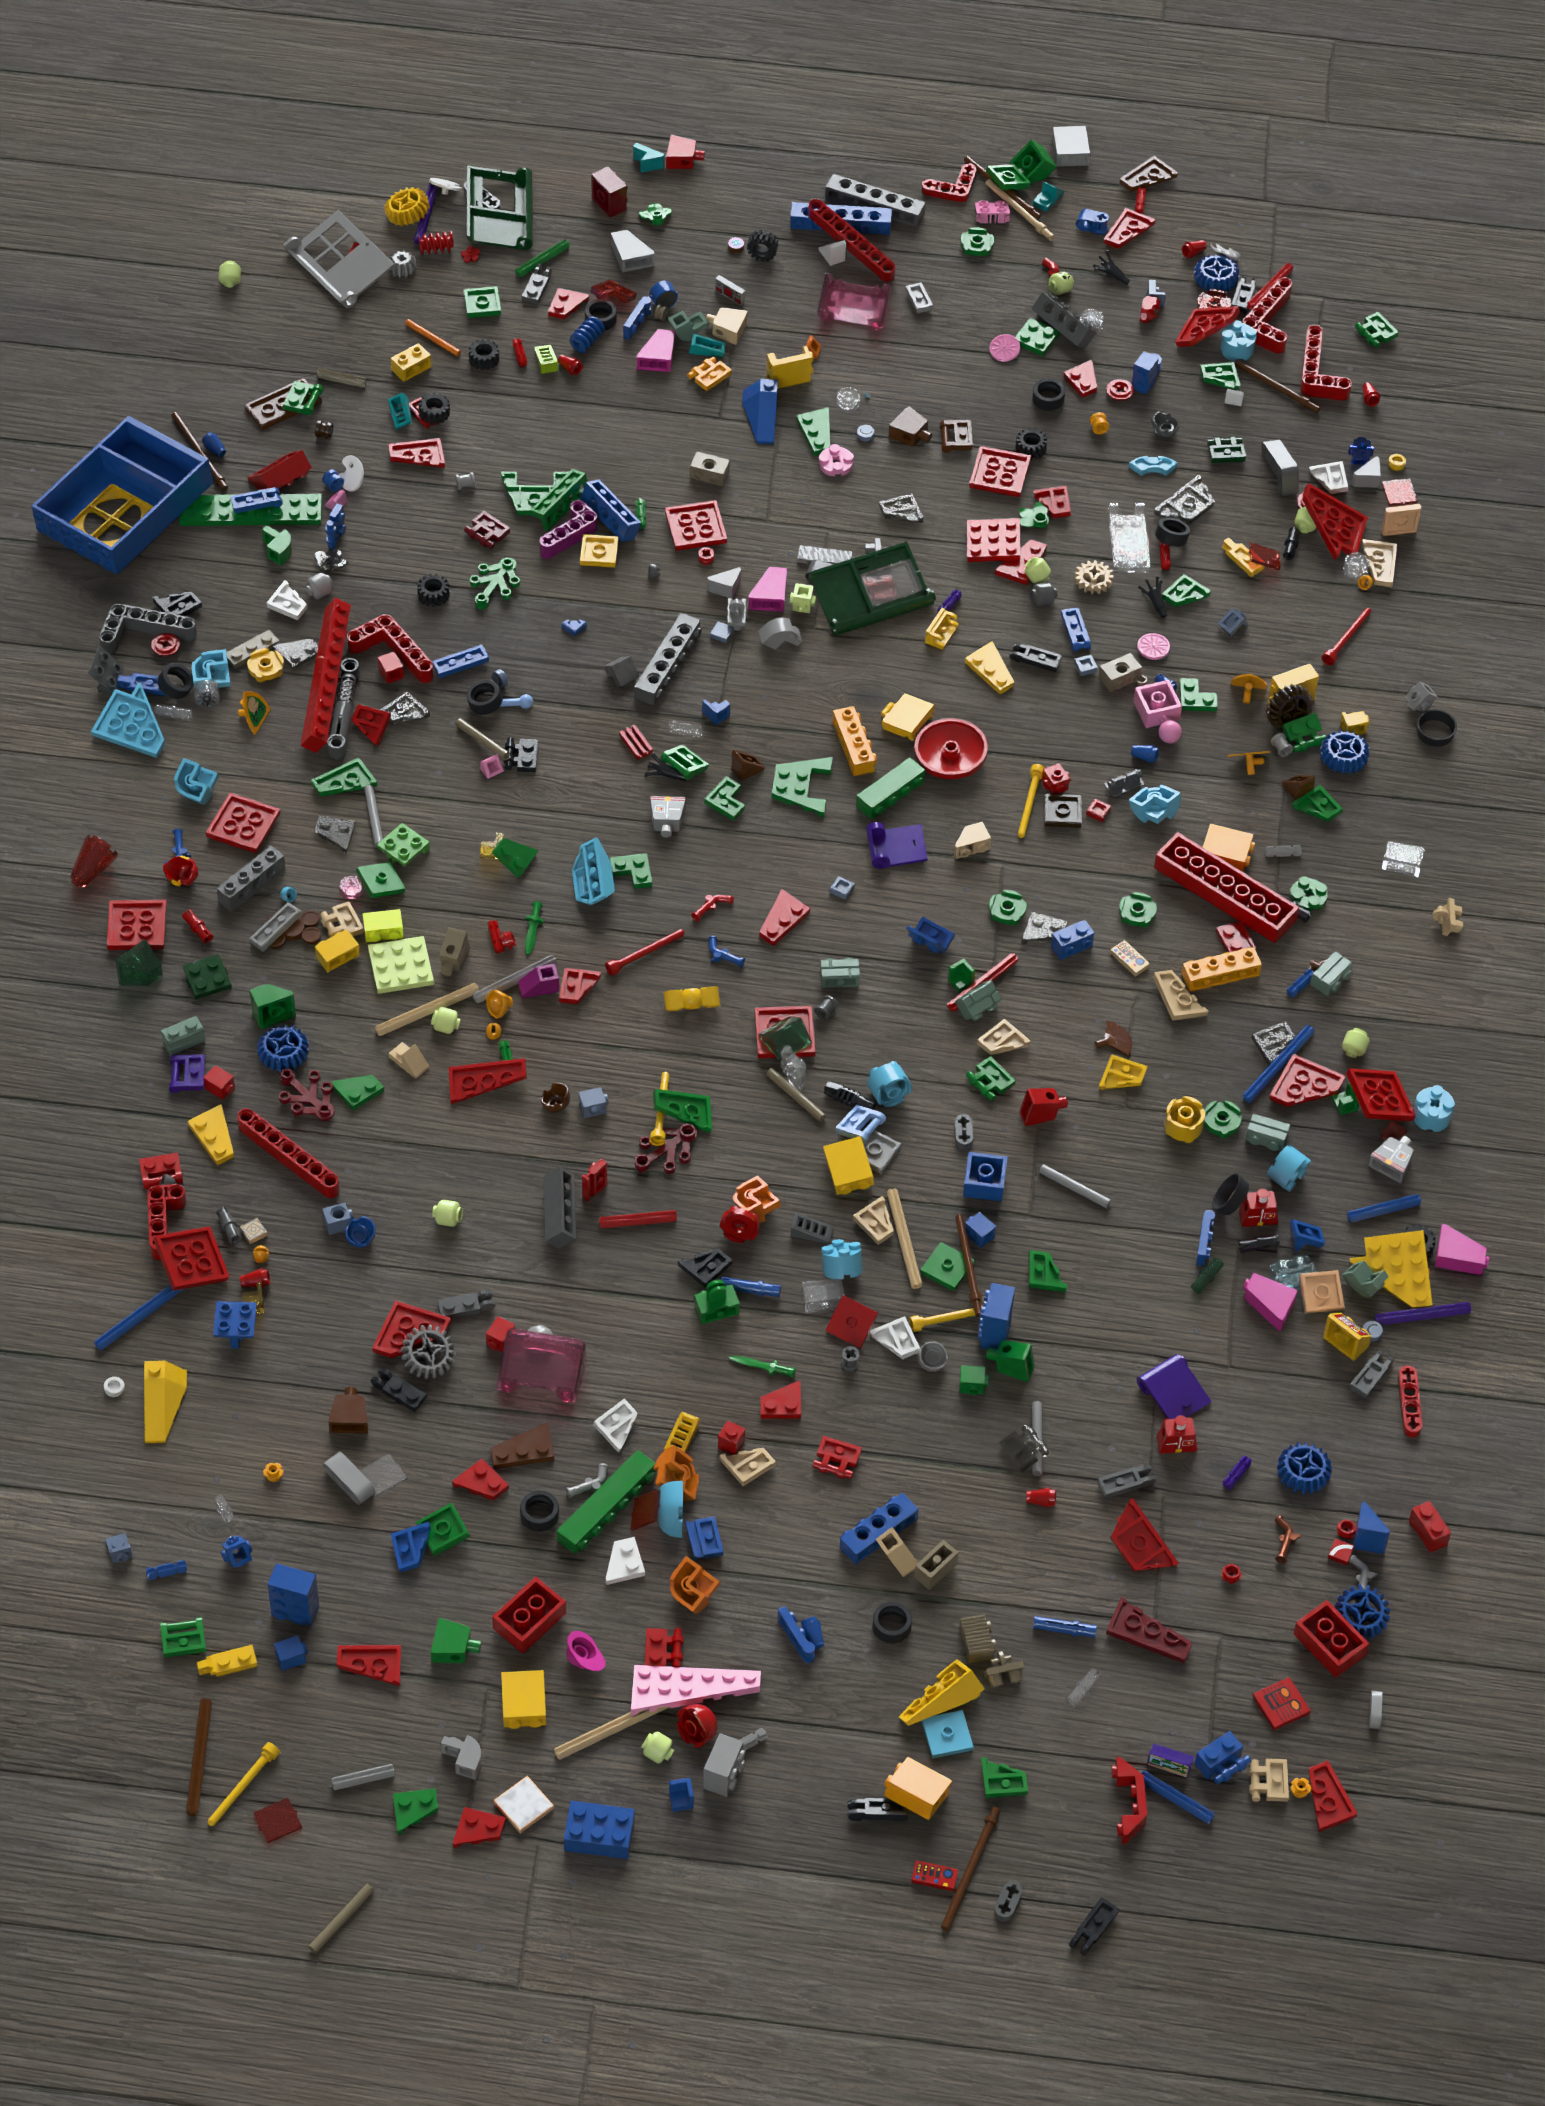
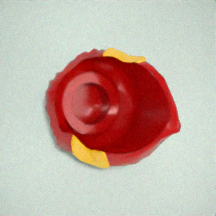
M182 855L173 857L163 865V871L167 879L175 886H188L199 875L195 861Z

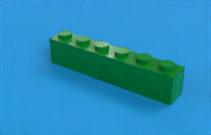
M637 1450L557 1530V1542L575 1555L580 1550H584L588 1546L589 1541L594 1536L597 1537L602 1532L603 1527L607 1523H611L615 1519L616 1514L621 1509H625L634 1496H638L648 1482L650 1483L657 1475L656 1470L653 1469L655 1462Z

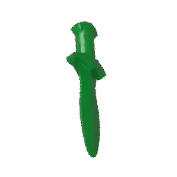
M539 901L532 903V915H528L525 920L529 921V930L525 940L527 955L531 953L534 947L537 926L539 923L543 924L544 922L539 917L540 909L543 907Z
M729 1357V1359L737 1363L769 1371L770 1376L779 1373L793 1378L796 1374L794 1367L789 1368L777 1365V1360H774L773 1363H765L747 1357Z

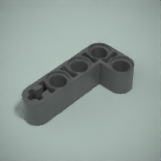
M1276 439L1262 442V454L1277 476L1279 496L1298 494V466L1281 440Z

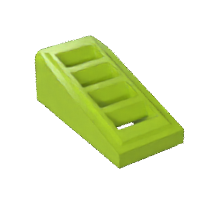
M552 346L534 347L541 374L558 371V362Z

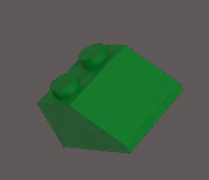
M1032 139L1009 162L1010 165H1015L1031 183L1046 179L1057 168L1045 148Z
M270 984L257 986L250 990L252 1014L260 1030L296 1017L295 1000L292 991Z

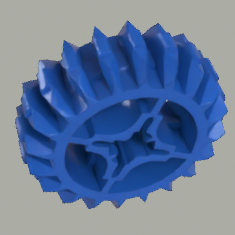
M1216 253L1214 256L1209 254L1208 257L1203 256L1202 260H1199L1196 264L1194 279L1196 284H1199V287L1204 288L1205 291L1210 290L1211 293L1213 291L1217 293L1222 291L1225 293L1226 290L1231 291L1232 288H1235L1239 281L1240 271L1238 264L1234 263V260H1230L1229 257L1217 256Z
M1348 729L1346 732L1339 730L1338 733L1333 731L1331 735L1328 734L1326 739L1322 741L1320 748L1321 760H1323L1324 765H1328V769L1333 768L1335 772L1341 771L1342 774L1347 772L1349 775L1352 771L1357 773L1358 769L1362 770L1368 762L1370 755L1366 739H1362L1361 735L1356 736L1355 731L1349 733Z
M278 1025L276 1029L270 1027V1032L264 1031V1036H260L257 1044V1054L261 1063H264L266 1068L271 1067L272 1071L278 1069L281 1073L284 1069L292 1068L296 1070V1065L302 1066L303 1061H306L309 1053V1042L305 1034H302L300 1029L296 1030L294 1025L291 1028H288L287 1025L284 1027Z
M1297 1442L1295 1447L1290 1444L1288 1450L1284 1449L1282 1455L1278 1458V1477L1281 1478L1282 1484L1287 1483V1489L1294 1488V1493L1298 1490L1301 1491L1302 1495L1305 1491H1308L1310 1494L1314 1490L1319 1492L1321 1487L1325 1488L1327 1482L1330 1481V1474L1332 1473L1331 1459H1328L1327 1453H1322V1447L1315 1449V1444L1311 1447L1308 1446L1307 1442L1304 1443V1446H1301L1299 1442Z
M1360 1584L1357 1590L1352 1585L1349 1589L1350 1592L1345 1589L1342 1593L1343 1596L1339 1595L1337 1598L1338 1602L1335 1603L1334 1607L1365 1639L1367 1635L1371 1639L1375 1637V1633L1380 1635L1382 1629L1387 1628L1386 1622H1389L1390 1616L1388 1614L1391 1612V1609L1387 1608L1389 1602L1386 1600L1382 1601L1384 1594L1377 1595V1588L1373 1592L1370 1591L1369 1585H1367L1366 1589H1363ZM1362 1599L1360 1603L1348 1604L1353 1600ZM1369 1602H1371L1376 1607V1609L1372 1608L1369 1605ZM1364 1605V1610H1363V1611H1365V1613H1364V1615L1362 1616V1619H1360V1616H1361L1360 1610L1362 1609V1606ZM1347 1613L1355 1619L1356 1623L1350 1620ZM1366 1621H1376L1371 1625L1363 1626V1623Z

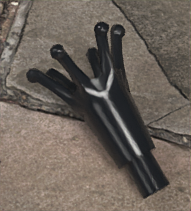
M1106 250L1109 262L1105 261L1102 256H1099V259L1103 261L1101 265L1105 267L1094 264V270L1108 273L1116 280L1128 285L1130 280L1114 264L1109 251Z
M1157 576L1155 588L1151 587L1148 579H1146L1145 582L1150 591H1146L1141 586H1138V589H1141V592L1150 598L1161 618L1167 617L1161 593L1163 581H1159Z
M654 752L652 753L651 757L658 764L650 761L647 767L657 771L645 772V777L658 775L686 781L681 772L664 763Z

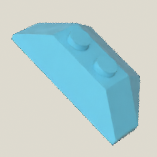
M597 837L580 846V853L572 869L576 901L588 905H593L615 892L611 862Z

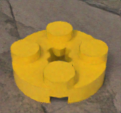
M267 648L254 651L250 655L247 666L251 676L256 678L258 682H264L281 676L283 674L284 662L279 652H272Z

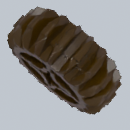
M1291 683L1290 686L1285 685L1283 689L1279 688V692L1273 693L1274 697L1269 699L1270 703L1266 705L1267 710L1265 712L1271 725L1283 731V724L1309 715V712L1313 710L1311 706L1314 703L1312 702L1311 695L1305 688Z

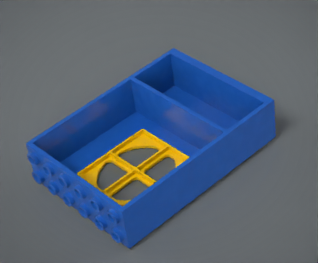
M127 416L31 506L36 529L39 533L49 536L53 541H58L66 548L76 551L80 556H85L93 563L103 566L107 571L118 574L213 484L209 459L138 420ZM112 499L127 500L112 515L96 507L100 503ZM136 505L141 510V518L133 527L119 520L131 506ZM89 513H94L106 521L90 535L84 530V521ZM112 525L127 531L117 540L100 541L98 539Z

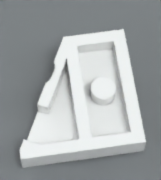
M284 580L268 600L267 608L298 621L307 610V604L303 599L299 598L298 593L295 590L293 591L289 587V583Z

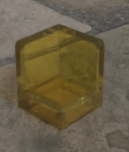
M496 833L495 842H481L480 858L497 859L491 851L503 838V833Z
M261 1282L257 1283L258 1291L243 1292L242 1299L243 1302H256V1313H263Z

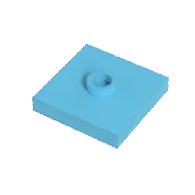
M963 1710L935 1715L921 1721L932 1759L973 1751V1743Z

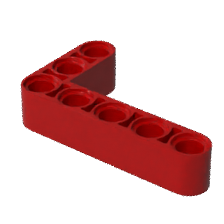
M1286 277L1278 279L1243 320L1244 324L1256 330L1255 344L1276 354H1281L1285 351L1287 334L1267 323L1291 296L1292 281Z
M1311 325L1307 329L1300 391L1304 396L1347 400L1352 386L1350 379L1318 374L1323 330L1318 325Z
M381 615L351 630L347 634L349 652L358 654L384 641L420 682L429 683L433 680L432 661L390 615Z

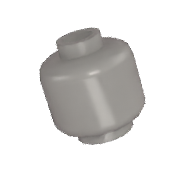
M318 573L307 580L306 591L309 596L320 599L332 592L333 582L327 574Z

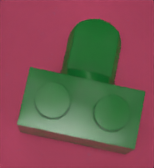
M722 1280L711 1281L707 1284V1291H701L694 1295V1306L701 1325L739 1315L740 1303L733 1285L725 1286Z

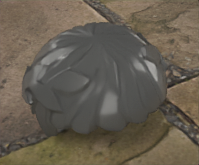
M1160 411L1156 412L1151 420L1154 432L1161 437H1171L1179 430V422L1174 416H1171V413L1166 415Z

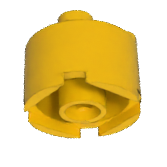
M1187 1096L1182 1097V1099L1172 1100L1166 1110L1165 1133L1185 1143L1193 1142L1194 1139L1200 1136L1203 1130L1205 1110H1203L1202 1104L1198 1100Z

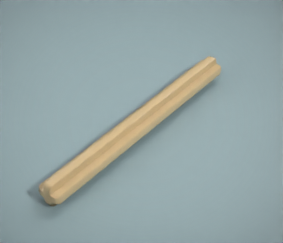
M472 983L375 1026V1031L378 1036L387 1034L434 1013L440 1007L446 1008L471 997L473 993L479 991L476 983Z
M895 1188L889 1189L887 1196L911 1288H921L922 1281L898 1190Z
M659 1707L654 1712H649V1710L638 1711V1715L632 1716L631 1712L556 1747L554 1753L561 1760L669 1707Z

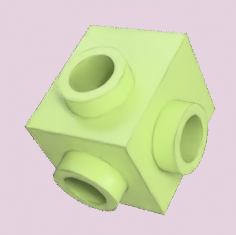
M796 583L794 593L791 592L790 603H793L792 611L810 613L811 606L815 607L816 596H813L814 586Z

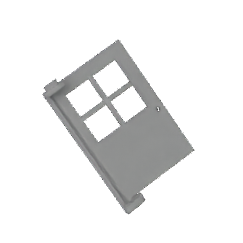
M339 209L302 240L298 237H292L283 244L285 249L345 308L352 307L360 294L395 266ZM338 223L346 233L331 244L323 234ZM348 236H351L360 245L344 257L335 247ZM320 238L328 248L313 259L305 249ZM333 250L342 260L326 272L317 262Z

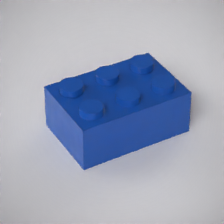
M991 1283L990 1290H986L984 1306H982L977 1338V1340H981L980 1348L987 1350L989 1347L998 1349L1000 1342L1007 1340L1012 1319L1015 1287Z
M276 1563L267 1584L271 1615L279 1620L286 1619L294 1621L298 1625L311 1626L319 1608L316 1574Z
M571 1800L564 1835V1851L628 1859L635 1822V1809Z

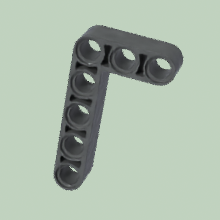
M115 604L110 608L100 632L99 640L100 646L109 654L117 650L125 629L153 635L170 633L177 636L179 640L191 641L197 636L196 622L191 617L124 604Z

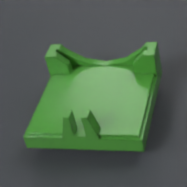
M401 823L377 844V848L386 853L388 860H392L393 864L399 862L405 867L421 852L426 854L430 850V842Z

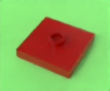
M842 1295L825 1331L862 1349L879 1312Z

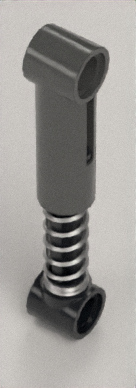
M347 658L341 662L342 682L340 684L338 702L334 708L330 736L327 740L328 755L334 760H340L346 756V744L353 710L351 702L353 699L352 691L354 690L355 682L360 678L359 663L353 658Z

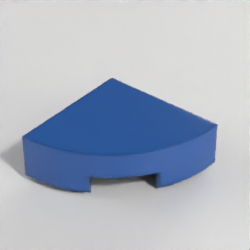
M566 620L562 623V628L573 636H576L587 627V622L583 620Z

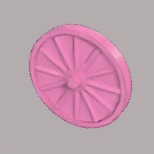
M999 335L990 343V354L998 361H1011L1018 356L1020 343L1012 335Z
M1150 633L1139 639L1137 648L1143 657L1150 660H1159L1168 655L1170 643L1164 636Z

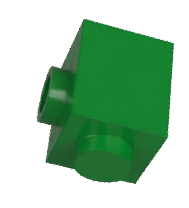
M961 1365L959 1393L970 1395L983 1394L984 1387H988L989 1375H985V1367Z

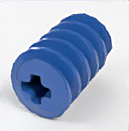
M588 317L570 336L569 341L573 349L579 353H585L586 349L604 333V324L596 317Z

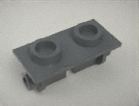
M1134 769L1125 776L1122 775L1115 779L1111 778L1109 782L1104 783V786L1111 796L1115 797L1141 787L1145 783L1140 778L1143 776L1142 771Z

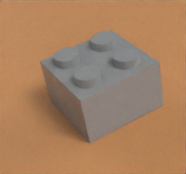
M719 1733L704 1767L703 1789L725 1797L728 1796L730 1790L734 1791L737 1784V1773H741L745 1765L743 1759L746 1751L743 1750V1741Z

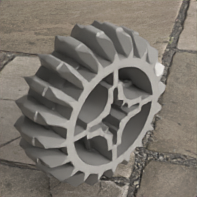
M421 1325L420 1332L414 1328L413 1334H407L408 1340H403L402 1344L406 1347L401 1348V1352L405 1353L401 1358L402 1360H408L404 1366H412L410 1373H413L415 1370L418 1371L417 1377H420L421 1373H424L425 1379H428L429 1374H431L433 1379L436 1378L437 1373L442 1376L444 1370L448 1371L450 1369L448 1364H453L454 1362L451 1357H454L456 1352L452 1351L455 1348V1344H448L452 1340L451 1336L445 1338L447 1332L439 1333L440 1327L438 1326L434 1331L432 1330V1325H429L427 1330ZM429 1338L438 1341L440 1344H433ZM422 1339V1347L412 1352L413 1344ZM426 1347L428 1351H432L431 1357L430 1355H428L427 1352H425ZM440 1352H444V1359L435 1365L434 1357L439 1355ZM417 1360H424L427 1366L420 1364Z

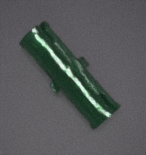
M1214 1257L1211 1263L1200 1271V1276L1191 1285L1194 1292L1200 1294L1208 1283L1213 1282L1215 1275L1224 1266L1219 1258Z

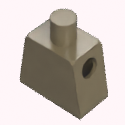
M448 927L439 955L442 966L440 972L445 976H451L453 970L460 971L470 949L466 931Z

